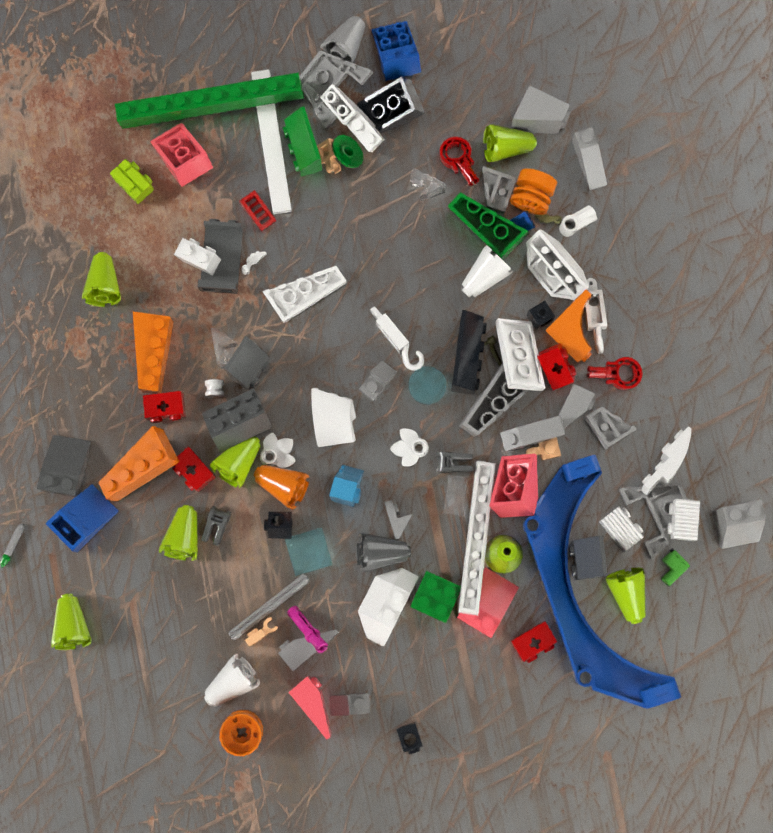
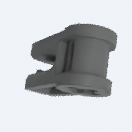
M436 453V457H438L437 473L473 472L471 465L453 464V461H470L473 459V454Z
M212 506L201 541H209L213 527L216 524L218 528L215 537H213V545L219 546L225 528L229 523L231 512H224Z

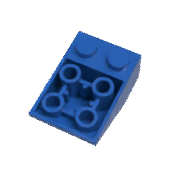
M407 21L371 29L385 81L421 73L419 53Z
M91 484L63 506L45 524L73 552H78L119 510Z

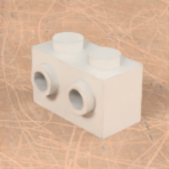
M182 238L174 255L181 261L213 276L221 261L215 254L216 250L208 246L203 248L199 246L200 243L192 238L189 241Z

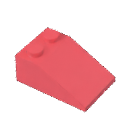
M182 122L150 141L181 187L213 168L205 150Z
M533 453L502 456L489 506L500 518L534 516L538 501L537 455Z
M485 567L478 616L458 613L456 618L487 637L492 638L519 587Z
M309 675L295 686L289 694L323 736L329 739L332 733L323 693L320 689L322 685L315 676L311 678Z

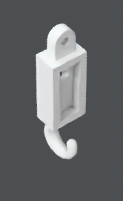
M589 278L587 279L589 286L587 290L593 294L591 298L596 297L598 299V305L591 306L589 301L584 308L587 331H593L595 350L598 354H602L604 346L601 330L607 328L603 292L598 290L596 280Z
M375 306L372 307L370 312L376 318L377 327L398 353L402 352L405 367L410 370L420 369L425 361L422 352L416 351V355L419 356V362L415 365L410 364L408 357L409 341L386 313L382 315Z

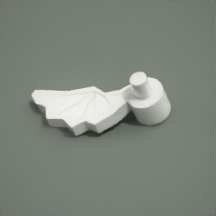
M259 251L251 253L247 257V265H243L241 268L242 274L248 275L251 266L257 264L267 253Z

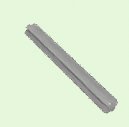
M305 574L300 575L230 630L228 634L232 640H237L310 582L309 578Z

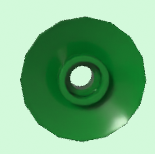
M338 135L333 140V152L340 163L349 168H358L363 163V151L354 139L346 135Z

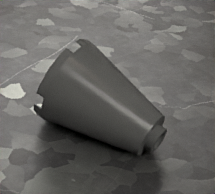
M359 533L358 538H361V542L356 545L357 565L362 567L359 569V572H368L406 562L408 557H411V547L407 546V543L404 541L366 533Z

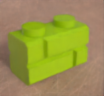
M124 159L118 167L110 172V175L137 204H140L146 196L154 191L153 181L147 174L143 176L139 172L141 169L134 161L130 163L127 159Z

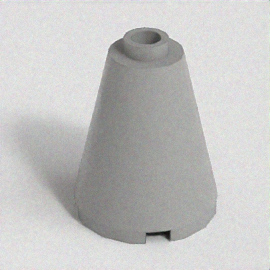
M350 17L323 41L320 48H323V52L354 63L365 30L364 21L360 17Z

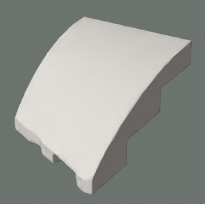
M316 387L312 388V414L318 447L354 442L356 438L352 421L356 418L353 400L347 397H340L335 393L318 390Z

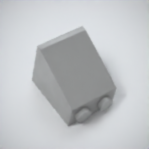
M529 85L513 117L511 128L531 133L558 134L560 129H565L571 114L568 111L570 104Z
M762 500L726 506L712 511L721 549L760 541L766 521Z

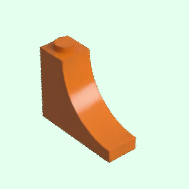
M587 289L545 330L558 344H561L562 348L565 347L568 354L578 363L581 360L583 362L587 361L591 357L590 351L593 349L587 342L582 328L584 308L593 296Z

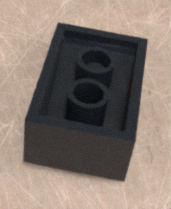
M404 77L398 78L357 103V106L374 123L375 129L379 133L409 123L425 114L412 80Z

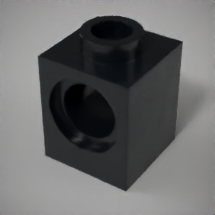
M545 300L531 308L527 313L529 320L536 330L546 326L555 318L554 313Z
M268 512V519L264 520V531H268V538L292 539V512Z
M413 722L396 728L403 752H408L409 755L419 752V748L423 747L416 723ZM407 734L415 735V743L407 744L404 741Z

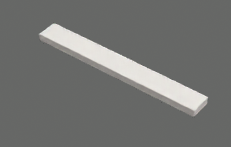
M269 69L251 72L252 80L271 77ZM275 103L256 106L273 215L292 212Z
M476 461L458 613L477 616L479 614L491 509L489 505L493 492L496 463Z

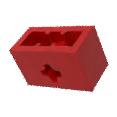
M560 343L538 353L537 357L553 391L575 381L577 372L574 365L569 364L567 360L569 358L568 352L565 347L562 348ZM555 364L562 365L561 369L554 367Z
M182 391L143 395L145 419L151 421V423H160L162 419L170 418V421L181 420V417L186 416L184 394ZM164 404L168 406V408L165 409V412L162 409H160L164 407Z
M189 446L177 456L179 463L172 468L179 477L183 475L187 481L184 483L191 491L195 489L197 492H200L216 478ZM190 467L195 468L196 473L194 475L190 473Z
M543 621L510 642L521 661L530 663L538 658L537 654L541 651L547 653L554 649L555 646L553 644L557 643V640L546 621ZM532 638L534 640H539V643H537V648L530 646V644L532 643Z

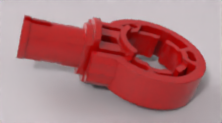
M461 137L446 139L440 147V159L443 165L453 169L455 174H458L459 170V173L463 174L469 186H473L472 182L474 184L478 183L479 178L471 168L475 162L471 157V146L468 141ZM461 144V149L464 151L463 155L459 158H450L447 155L448 150L453 147H459Z
M622 357L614 362L608 361L606 362V367H587V372H589V374L587 373V378H603L607 380L606 384H612L620 390H630L640 383L643 374L640 364L631 357ZM631 363L630 369L632 370L633 377L630 381L624 382L619 376V368L622 365L629 366ZM634 380H636L633 385H631V386H625V385H628V384L632 383Z

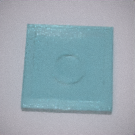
M322 528L292 536V539H285L295 576L333 565Z

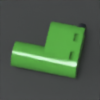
M673 548L662 559L663 563L670 570L661 579L669 587L690 567L688 562Z

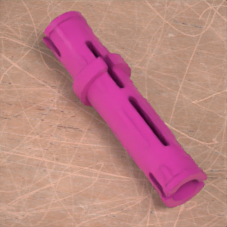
M297 606L291 607L287 614L303 632L306 641L311 643L318 653L325 652L328 644L320 636L319 630L310 624Z

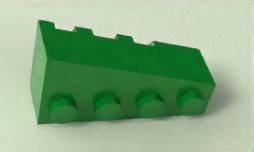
M461 192L448 205V208L502 260L529 235L528 230L516 225L514 222L502 217Z

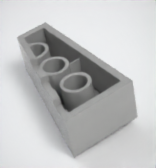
M502 363L459 424V427L473 437L478 436L529 390L509 389Z

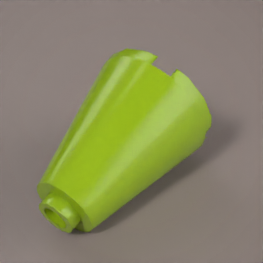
M491 124L486 126L484 131L483 144H487V150H484V155L488 162H496L532 152L537 146V139L531 132Z
M106 252L97 253L93 256L82 293V299L85 298V302L89 305L105 307V303H111V306L121 300L113 260Z
M254 436L227 449L210 463L211 469L214 473L217 470L220 473L219 477L229 485L241 488L261 447L260 440Z
M183 505V507L178 508L159 546V553L164 551V556L185 561L186 557H191V561L197 560V511L194 510V507Z
M498 535L487 543L485 561L493 571L506 574L520 566L523 559V550L515 538L509 535ZM507 549L509 555H505L503 550Z
M633 567L631 571L622 569L608 574L606 582L626 621L631 622V624L642 622V619L646 616L644 569Z
M73 594L61 595V598L57 600L51 647H55L56 650L76 649V646L82 644V647L90 645L92 643L91 636L78 598L73 596Z

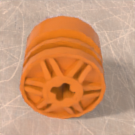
M522 169L516 182L518 187L514 188L510 202L513 206L524 212L545 215L551 203L549 197L553 196L558 182L545 172L535 169Z
M240 709L232 712L220 728L219 739L222 747L234 756L251 754L258 748L262 739V721L256 713L250 710ZM245 727L246 734L239 735L240 730L238 728L242 729Z

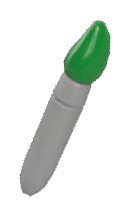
M23 523L17 526L5 554L1 557L0 565L2 568L11 559V555L24 531Z

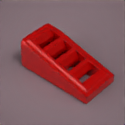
M255 190L239 200L243 209L260 231H263L277 221ZM254 198L256 201L248 206L247 203ZM259 204L260 208L252 212L251 209ZM262 210L265 212L259 218H256V214ZM268 216L270 219L261 225L259 221Z

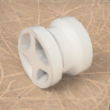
M206 380L205 386L207 391L205 392V397H224V391L222 390L224 380Z

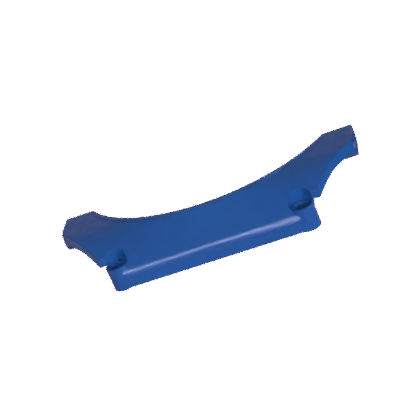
M595 454L564 464L559 468L538 499L534 516H530L524 521L523 530L528 538L575 675L576 683L584 687L591 686L594 691L648 709L681 698L675 677L654 673L636 666L609 648L597 636L583 616L570 582L568 543L572 523L587 491L602 474ZM533 520L537 523L535 531H531L528 528V521ZM583 672L589 674L590 678L587 683H582L580 680V675Z

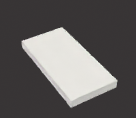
M498 318L495 321L508 388L543 391L545 383L541 364L537 357L538 350L532 322Z

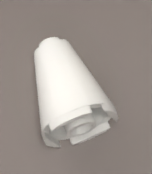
M486 245L464 279L462 291L469 298L472 295L477 297L514 271Z
M235 654L229 659L205 690L204 699L210 706L217 707L260 685V680H255L254 675L257 673L245 658H237L239 654Z

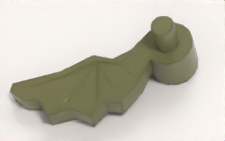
M535 214V218L540 223L548 224L554 221L556 225H560L562 222L560 216Z
M493 335L487 338L484 345H490L492 355L500 366L502 362L494 346L497 341Z

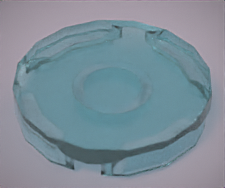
M424 366L416 370L409 379L411 396L421 404L430 405L438 402L446 391L444 375L434 367Z

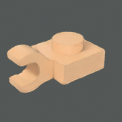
M328 138L317 145L321 157V163L326 164L327 173L334 171L337 174L341 171V166L335 160L336 156L332 148L334 139Z
M557 437L538 443V447L527 449L526 454L535 453L537 456L540 455L541 461L560 457L561 453Z
M272 617L264 621L262 629L258 631L255 628L247 634L249 638L245 641L249 647L278 629V626L272 629L268 627V623L273 620Z

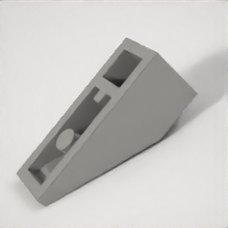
M593 127L575 132L572 142L589 191L607 186L600 149Z
M573 384L558 416H561L564 429L581 417L587 409L591 411L596 401L593 399L595 393Z
M556 416L519 426L500 434L505 451H516L565 435L566 433L561 416Z
M336 629L320 633V636L328 643L339 632ZM303 637L291 642L289 640L284 642L279 647L281 651L278 654L291 670L295 671L317 651Z

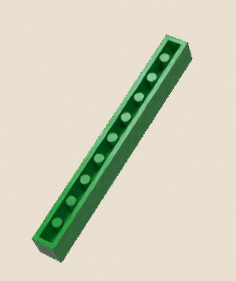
M298 72L116 103L115 109L117 122L122 129L303 99L304 96Z

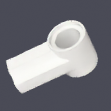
M588 205L578 212L566 216L559 226L560 233L565 237H570L576 231L596 221L598 218L595 210ZM565 223L572 224L573 229H568Z

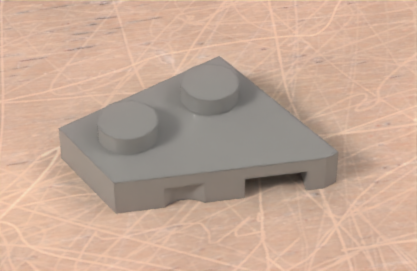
M483 166L482 175L487 208L505 214L517 178Z
M602 406L584 417L605 450L637 430L636 427L633 425L629 426L621 421L620 417L612 415L610 411Z

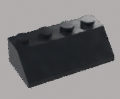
M462 310L451 392L474 395L475 390L479 389L480 379L476 377L477 371H481L482 367L479 353L484 351L485 342L481 341L482 334H486L487 323H483V316L467 310Z

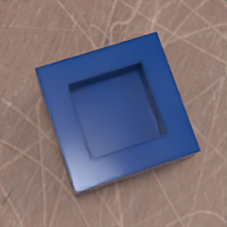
M527 211L510 219V221L528 231L536 227Z

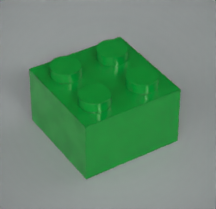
M426 571L410 607L443 623H447L461 591V586Z

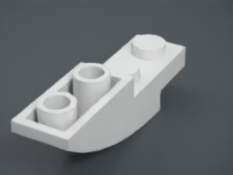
M332 84L320 98L341 123L347 125L369 152H373L383 142L384 138L375 129L374 123L338 87Z
M689 426L684 431L681 429L674 437L676 440L672 444L668 442L661 450L663 452L660 458L662 461L655 467L656 472L653 475L648 474L642 481L643 487L641 491L646 495L659 482L666 487L677 473L689 447L691 439V428Z

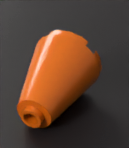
M261 465L254 472L255 482L292 510L297 507L295 505L297 501H302L309 486V482L306 481L309 475L304 472L268 465Z

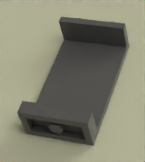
M209 219V221H204V248L208 246L216 250L215 254L221 261L213 276L201 271V279H198V288L203 292L238 294L243 226L236 220L220 222L218 219Z

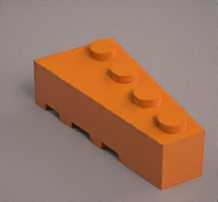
M133 311L138 389L143 393H162L174 321L170 316Z
M152 426L98 482L106 499L118 502L179 463L164 429Z

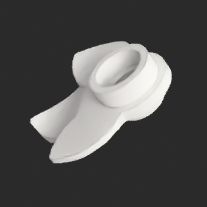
M406 428L400 429L402 440L394 443L390 448L395 455L402 457V466L406 467L416 464L418 459L425 456L429 450L428 443L424 439L419 438L414 430ZM421 445L423 449L422 451H416L415 447Z
M274 433L265 437L263 441L264 449L260 453V461L263 465H276L280 468H287L295 463V458L289 454L293 448L292 439L284 438L277 440ZM268 454L273 455V459L271 461H268L266 459V456Z

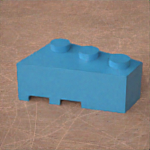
M342 465L334 477L329 495L331 501L354 507L355 503L359 504L361 498L360 484L364 470Z

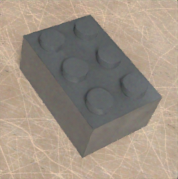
M254 388L202 413L219 452L272 428Z

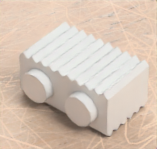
M675 499L673 503H670L669 514L672 515V523L669 522L668 534H671V539L696 541L698 539L700 501Z
M618 506L600 520L599 523L619 548L625 552L644 536L641 534L643 532L642 528L637 523L633 524L629 519L631 517L630 513L624 507L621 509Z

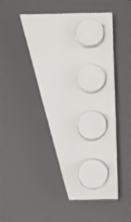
M337 266L316 272L311 276L296 279V281L282 284L270 290L267 289L263 293L282 322L286 323L346 284L347 281Z

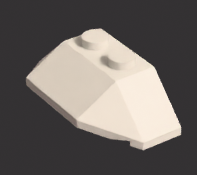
M540 229L526 242L527 268L551 297L575 300L589 288L581 267L555 238Z
M403 568L375 576L358 610L366 638L383 647L385 646L419 576Z

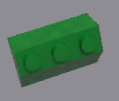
M301 107L284 119L285 126L282 128L285 138L289 137L291 142L288 144L290 154H294L296 158L293 161L296 172L300 171L301 177L323 171L305 107Z

